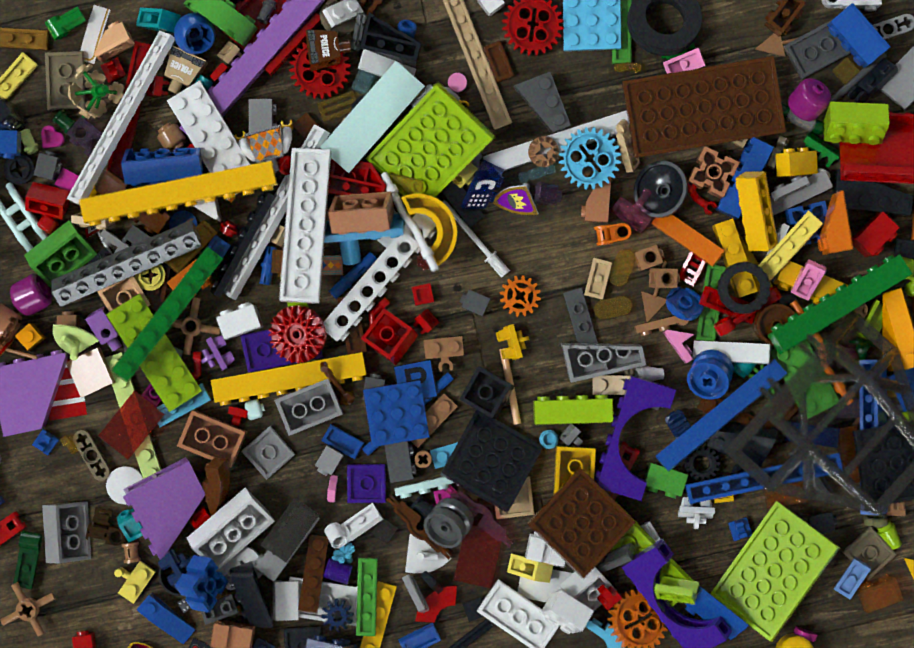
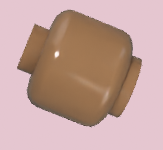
M169 122L158 130L157 139L164 148L171 151L184 146L183 142L186 136L177 124Z

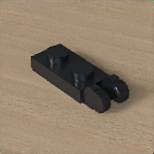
M884 58L857 85H854L848 91V98L851 100L855 99V103L866 102L898 72L897 66Z

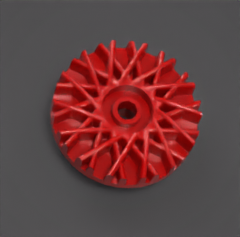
M292 305L280 310L272 318L273 321L270 323L272 326L268 330L271 332L269 336L272 338L270 344H274L272 348H276V354H280V358L284 357L287 362H297L299 364L315 358L322 351L326 341L325 325L321 317L311 308L302 305Z

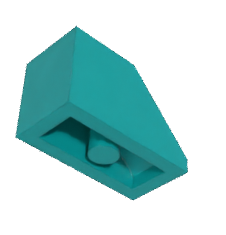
M140 8L136 26L174 34V27L181 15L164 9Z

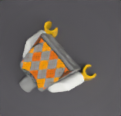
M282 120L281 126L276 125L250 133L242 131V137L238 138L236 134L234 137L241 148V152L250 161L257 163L272 161L276 172L279 170L277 160L284 157V154L289 150L292 141L293 123L290 120L288 125H284Z

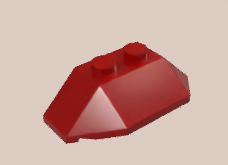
M331 158L328 195L385 192L386 185L372 163L359 161L348 173Z

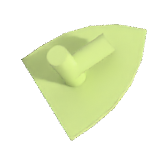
M53 325L55 341L59 347L70 354L71 360H77L78 353L99 341L96 336L84 329L69 325Z

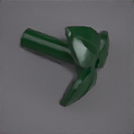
M854 338L848 341L849 343H857L856 351L859 355L858 369L859 360H866L870 346L882 348L878 342L872 339L865 341L864 338Z

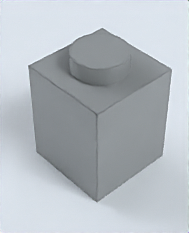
M326 445L315 464L318 467L317 471L325 476L328 474L332 475L344 454Z

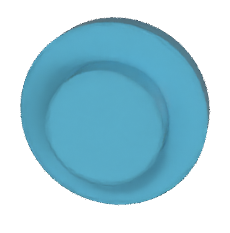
M545 430L541 433L539 441L544 448L552 449L558 444V435L553 430Z

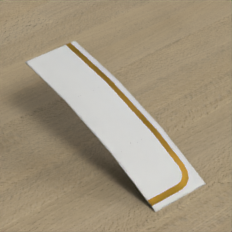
M96 5L93 6L80 51H84L85 62L95 64L96 57L94 52L102 38L110 9Z

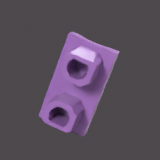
M223 336L206 339L213 354L210 355L208 349L203 350L205 358L201 360L202 364L208 362L212 368L216 366L213 358H215L221 370L224 371L235 359L231 351L222 356L220 355L218 349L227 345Z

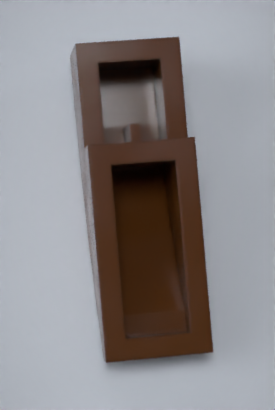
M856 425L836 428L834 430L838 444L837 450L843 468L845 485L858 483L860 478L852 432L857 430Z
M215 457L205 466L207 479L202 484L210 516H213L224 506L228 497L230 468L226 458Z

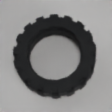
M735 263L723 271L718 281L717 290L720 300L726 308L740 314L753 313L761 309L766 304L768 296H770L771 284L768 279L769 277L761 267L753 263ZM739 272L752 273L760 283L759 295L749 304L736 303L728 293L730 279Z

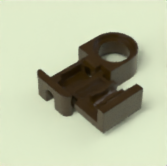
M95 507L93 520L89 522L86 532L87 540L88 537L105 540V544L119 546L125 541V536L120 528L109 526L107 529V526L110 524L108 518L112 516L113 510ZM99 511L109 513V515L99 513ZM115 531L122 534V539L119 542H114L111 539V534Z

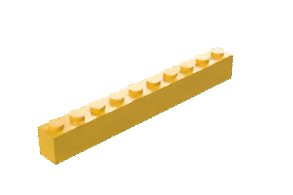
M267 161L80 199L79 202L83 222L90 224V226L101 225V221L109 220V223L120 221V217L128 216V219L140 217L139 213L147 212V215L159 213L158 209L166 208V211L178 209V205L185 204V207L197 205L198 201L204 200L205 203L215 202L217 197L223 196L224 199L234 198L237 193L250 195L254 194V190L262 189V191L273 190V186L277 185L273 162Z

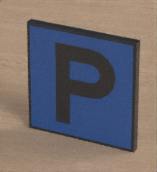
M431 359L393 366L396 384L420 380L423 400L438 397Z

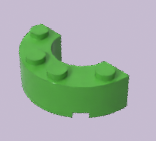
M186 0L183 3L185 7L194 13H200L206 17L211 23L244 47H246L258 30L254 25L256 21L248 15L244 17L235 10L236 5L229 0L225 2L223 0Z

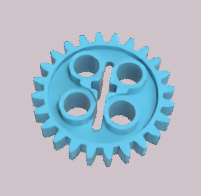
M585 127L584 133L577 129L578 135L575 136L571 133L572 140L565 139L568 145L561 146L565 150V153H559L560 156L564 157V160L559 161V163L565 164L561 171L568 172L565 178L572 177L571 184L578 181V188L582 183L586 190L589 185L595 190L596 184H599L602 188V182L605 181L609 184L608 177L615 178L612 172L619 171L615 167L616 164H621V161L616 160V157L621 156V153H616L615 151L619 148V145L613 146L612 144L616 140H608L610 137L609 133L603 136V129L596 133L595 127H593L591 132ZM592 139L596 140L597 148L589 150L587 142ZM580 144L583 145L590 155H595L593 160L601 169L600 173L591 162L586 163L587 156L579 148ZM575 151H579L582 154L579 162L572 160L571 156ZM601 155H607L609 158V162L605 166L600 165L598 162ZM586 167H592L593 175L585 177L583 170Z

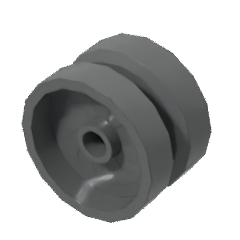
M444 498L436 504L426 517L424 529L428 537L437 545L444 548H454L461 543L465 535L470 531L474 519L469 508L461 501L454 498Z

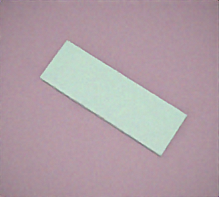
M395 61L320 146V149H330L331 158L349 173L425 86L401 64Z

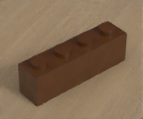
M107 170L94 190L97 191L96 195L99 196L134 189V187L130 184H125L122 178ZM163 208L158 209L159 213L147 215V212L139 213L140 217L131 218V220L136 223L142 222L145 225L144 229L151 234H154V232L159 234L172 214Z

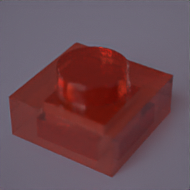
M420 253V256H417L418 267H422L423 271L430 270L427 260L423 259Z

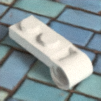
M822 0V4L826 8L846 9L853 3L857 8H865V11H875L876 8L882 5V0H836L834 3L829 0Z
M372 502L341 525L336 522L329 524L324 532L333 548H341L379 523L383 518Z

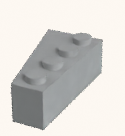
M561 343L571 383L646 365L643 348L640 344Z

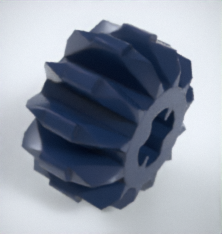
M679 409L665 417V422L676 439L691 427L683 412Z
M336 598L334 601L335 605L328 601L329 608H322L328 614H322L321 618H328L323 624L326 626L330 623V631L336 626L337 632H340V625L346 630L348 626L345 622L352 624L353 620L348 617L354 616V612H347L352 606L344 607L346 600H343L341 605H339V600ZM337 611H340V612H341L340 615H341L343 618L340 619V617H339L338 620H336V619L334 618L335 615L332 614V613H333V612L336 613Z

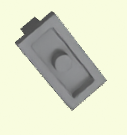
M103 229L100 233L105 244L110 247L113 245L118 247L114 253L130 247L129 244L123 242L122 239L107 229Z

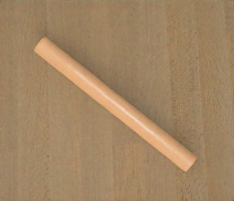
M499 349L505 380L514 385L509 359H503L501 349ZM514 387L509 396V402L515 425L521 423Z

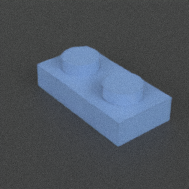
M854 557L834 586V590L851 599L870 572L871 566Z

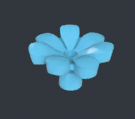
M348 543L346 547L344 545L339 548L340 550L333 552V560L339 563L346 562L350 564L353 561L351 554L355 551V547L352 543Z

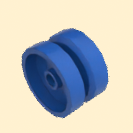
M706 350L696 355L687 374V383L690 390L702 399L712 400L723 396L733 377L734 367L732 361L726 354L717 350Z

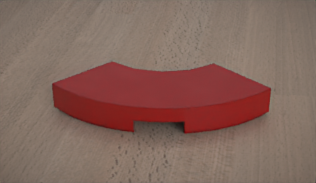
M445 586L439 594L435 591L429 594L425 600L430 609L425 613L417 611L415 621L435 623L436 616L442 609L455 605L457 586Z

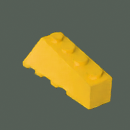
M733 219L712 226L719 247L725 251L722 257L726 268L739 262L759 265L737 231ZM739 272L730 279L737 298L760 291V283L752 273Z

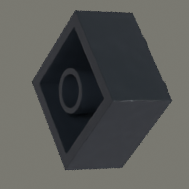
M478 366L460 400L490 418L496 419L515 386L487 369Z

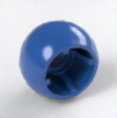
M193 12L182 16L174 27L176 44L188 54H202L208 51L215 41L216 31L214 24L200 13Z

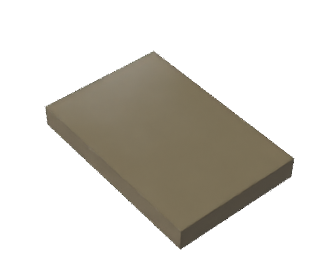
M84 51L45 53L48 111L78 109L77 105H74L68 97V87L72 83H76L81 88V91L86 90L84 85L85 76L83 75L79 79L75 78L76 70L79 66L85 64ZM86 94L81 95V101L78 103V106L86 109Z

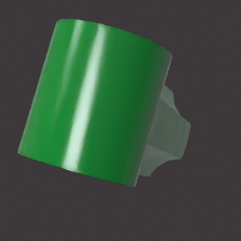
M77 6L61 16L57 15L45 22V25L56 41L67 36L69 31L87 21Z

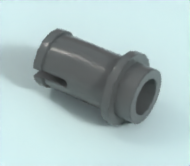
M274 0L262 2L263 7L256 18L259 22L263 24L268 23L273 10L277 8V3Z

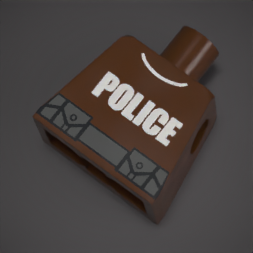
M306 30L310 71L339 64L340 53L351 52L350 40L338 41L336 31Z

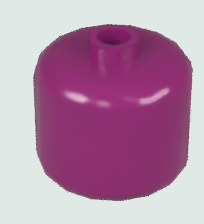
M807 78L800 82L790 94L788 104L792 113L804 121H815L829 106L832 98L828 87L823 82Z
M32 273L14 283L10 288L12 304L23 315L32 316L52 303L51 290L38 274Z

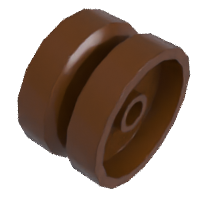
M770 304L756 312L753 320V329L756 336L762 342L774 346L768 337V334L772 332L771 328L774 327V322L777 321V324L781 322L784 325L788 323L787 318L795 314V312L783 304Z

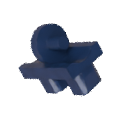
M174 549L169 550L158 561L162 570L170 566L173 569L174 573L167 576L171 586L177 583L182 574L187 573L186 567L192 557L186 559L183 553L177 556Z

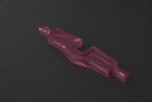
M451 485L447 486L450 490L446 488L444 491L452 498L465 504L473 517L478 513H482V519L478 523L479 528L490 534L496 541L499 542L501 540L508 548L511 547L506 540L511 544L514 541L506 535V530L493 520L491 512L485 506L474 503L462 491L457 492Z

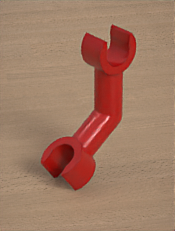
M688 183V194L693 201L703 207L707 215H712L707 206L717 208V204L703 199L697 193V187L694 184L691 186Z
M386 297L369 312L370 326L376 319V316L390 303Z
M202 351L193 352L194 372L191 375L195 380L201 376Z

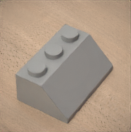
M329 378L275 400L289 436L344 414Z
M88 502L42 505L46 563H66L91 559L90 537H88V540L86 539L89 524Z

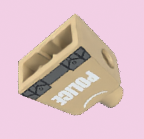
M172 45L164 74L166 78L172 80L168 91L178 94L182 85L186 87L193 85L196 77L199 78L206 68L207 61L193 54H188Z

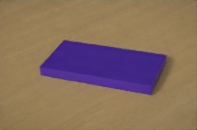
M268 330L240 335L248 373L294 364L290 361H285L286 358L284 357L280 358V354H276V348H272L274 344H270L272 338L269 336L271 332ZM321 351V352H320L315 358H313V359L322 358V357H323V352Z

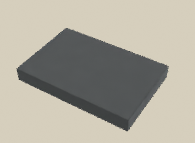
M832 20L783 46L801 80L850 54V51L847 52L843 49L841 41L830 34L827 24Z

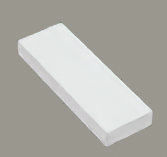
M365 49L362 52L358 69L382 77L395 61ZM398 62L413 76L415 75V68Z

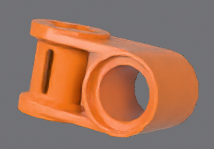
M626 223L594 227L598 240L597 246L625 241L631 235V228ZM625 227L628 230V235L620 237L617 234L618 228Z

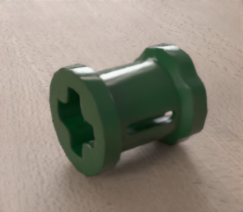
M62 109L54 116L52 122L54 124L57 123L64 129L65 134H69L78 122L72 120L65 114L66 111Z

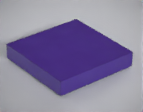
M347 464V503H386V464Z

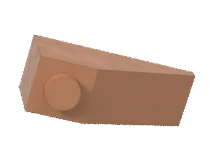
M610 176L608 177L610 183L608 184L603 181L602 188L599 184H596V188L592 190L585 202V206H581V217H584V222L608 223Z

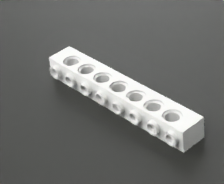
M415 214L412 218L422 231L424 239L427 237L431 239L437 232L435 229L436 224L427 215ZM408 225L405 226L404 235L395 238L323 322L326 333L335 341H344L350 334L348 329L352 325L355 327L363 319L360 315L365 310L367 312L370 311L375 305L373 300L377 295L381 297L387 291L385 286L389 281L393 283L400 275L398 273L402 266L406 268L410 264L412 254L414 252L418 254L421 251ZM402 243L409 244L410 251L408 253L400 251L399 246ZM389 258L397 259L398 265L395 268L387 265ZM378 272H382L386 276V279L381 283L377 282L374 278ZM371 287L373 289L372 296H363V288ZM353 301H358L361 305L360 310L357 312H353L349 308L350 303ZM340 316L348 318L346 326L342 327L337 324V319Z

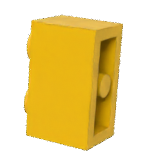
M809 147L797 148V152H795V148L783 149V153H775L777 177L818 173L817 151H809Z

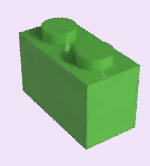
M649 463L644 479L647 482L646 490L655 493L658 490L665 491V496L675 499L676 496L682 497L688 474L673 469L668 472L663 466Z

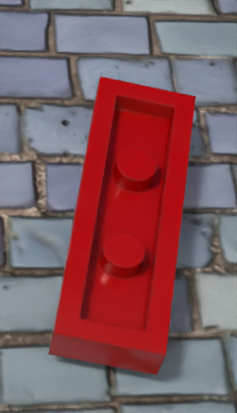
M705 286L699 305L728 316L735 313L726 308L721 302L718 290ZM730 295L736 303L749 304L747 301ZM756 313L743 322L752 324Z

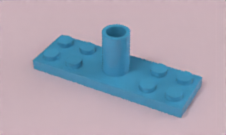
M397 213L393 216L390 230L384 232L367 231L366 233L349 232L340 235L338 233L332 234L329 220L326 221L324 243L339 242L343 264L355 265L362 260L358 240L400 237L404 235L405 221Z

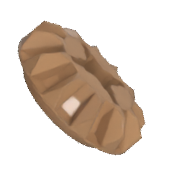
M547 136L537 137L531 142L528 155L535 165L548 167L556 162L559 156V148L552 138ZM540 144H542V146H543L545 149H546V148H548V149L551 148V149L547 152V158H548V159H546V157H544L543 154H541V155H539V154L536 155V154L541 150Z

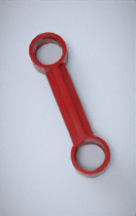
M776 286L770 287V296H768L767 302L762 308L773 304L782 297ZM759 310L749 314L735 312L719 320L713 326L719 336L726 335L734 330L736 325Z

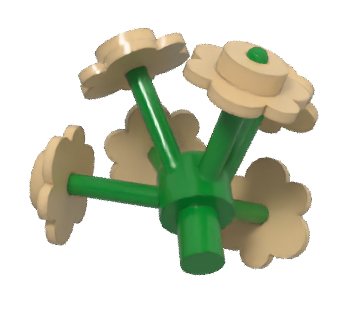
M91 64L79 66L75 75L76 79L84 75L86 80L84 85L90 90L81 91V88L76 83H72L68 87L69 99L80 109L79 114L82 115V118L86 117L87 119L90 117L99 118L107 112L106 102L101 100L102 97L109 94V100L119 104L125 90L124 85L118 82H114L109 87L104 85L105 75L99 74L96 70L92 73H87L93 67ZM91 94L93 98L91 101L86 102V109L79 107L78 103L81 101V95Z

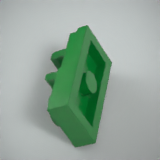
M810 131L805 136L803 141L805 146L809 147L811 151L816 150L820 152L817 161L827 156L828 162L826 167H830L833 161L839 159L840 151Z

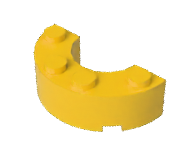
M410 194L401 197L410 216L424 214L430 217L436 224L438 231L437 239L431 248L437 265H441L451 255L457 241V225L453 214L442 201L430 195Z

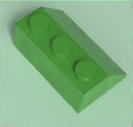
M69 220L24 256L30 267L52 289L51 280L83 267L97 255V252L79 229Z

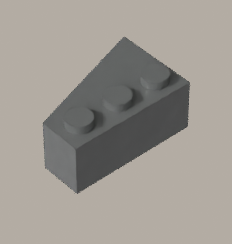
M551 72L514 85L516 92L519 93L551 134L571 127Z

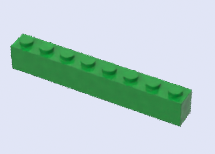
M209 247L204 249L110 370L124 382L129 381L223 259Z
M899 254L895 258L893 255L882 260L884 264L880 267L876 264L869 268L867 275L862 277L859 274L851 279L852 284L849 286L841 285L835 289L837 293L830 296L828 293L819 299L821 303L816 306L812 303L803 308L804 313L801 315L795 313L787 318L788 323L782 325L780 322L772 327V332L768 334V337L778 353L781 355L912 275L902 256Z

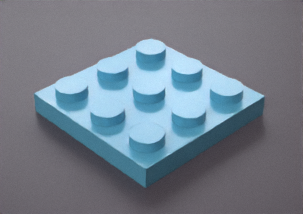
M563 0L564 51L622 49L621 0Z

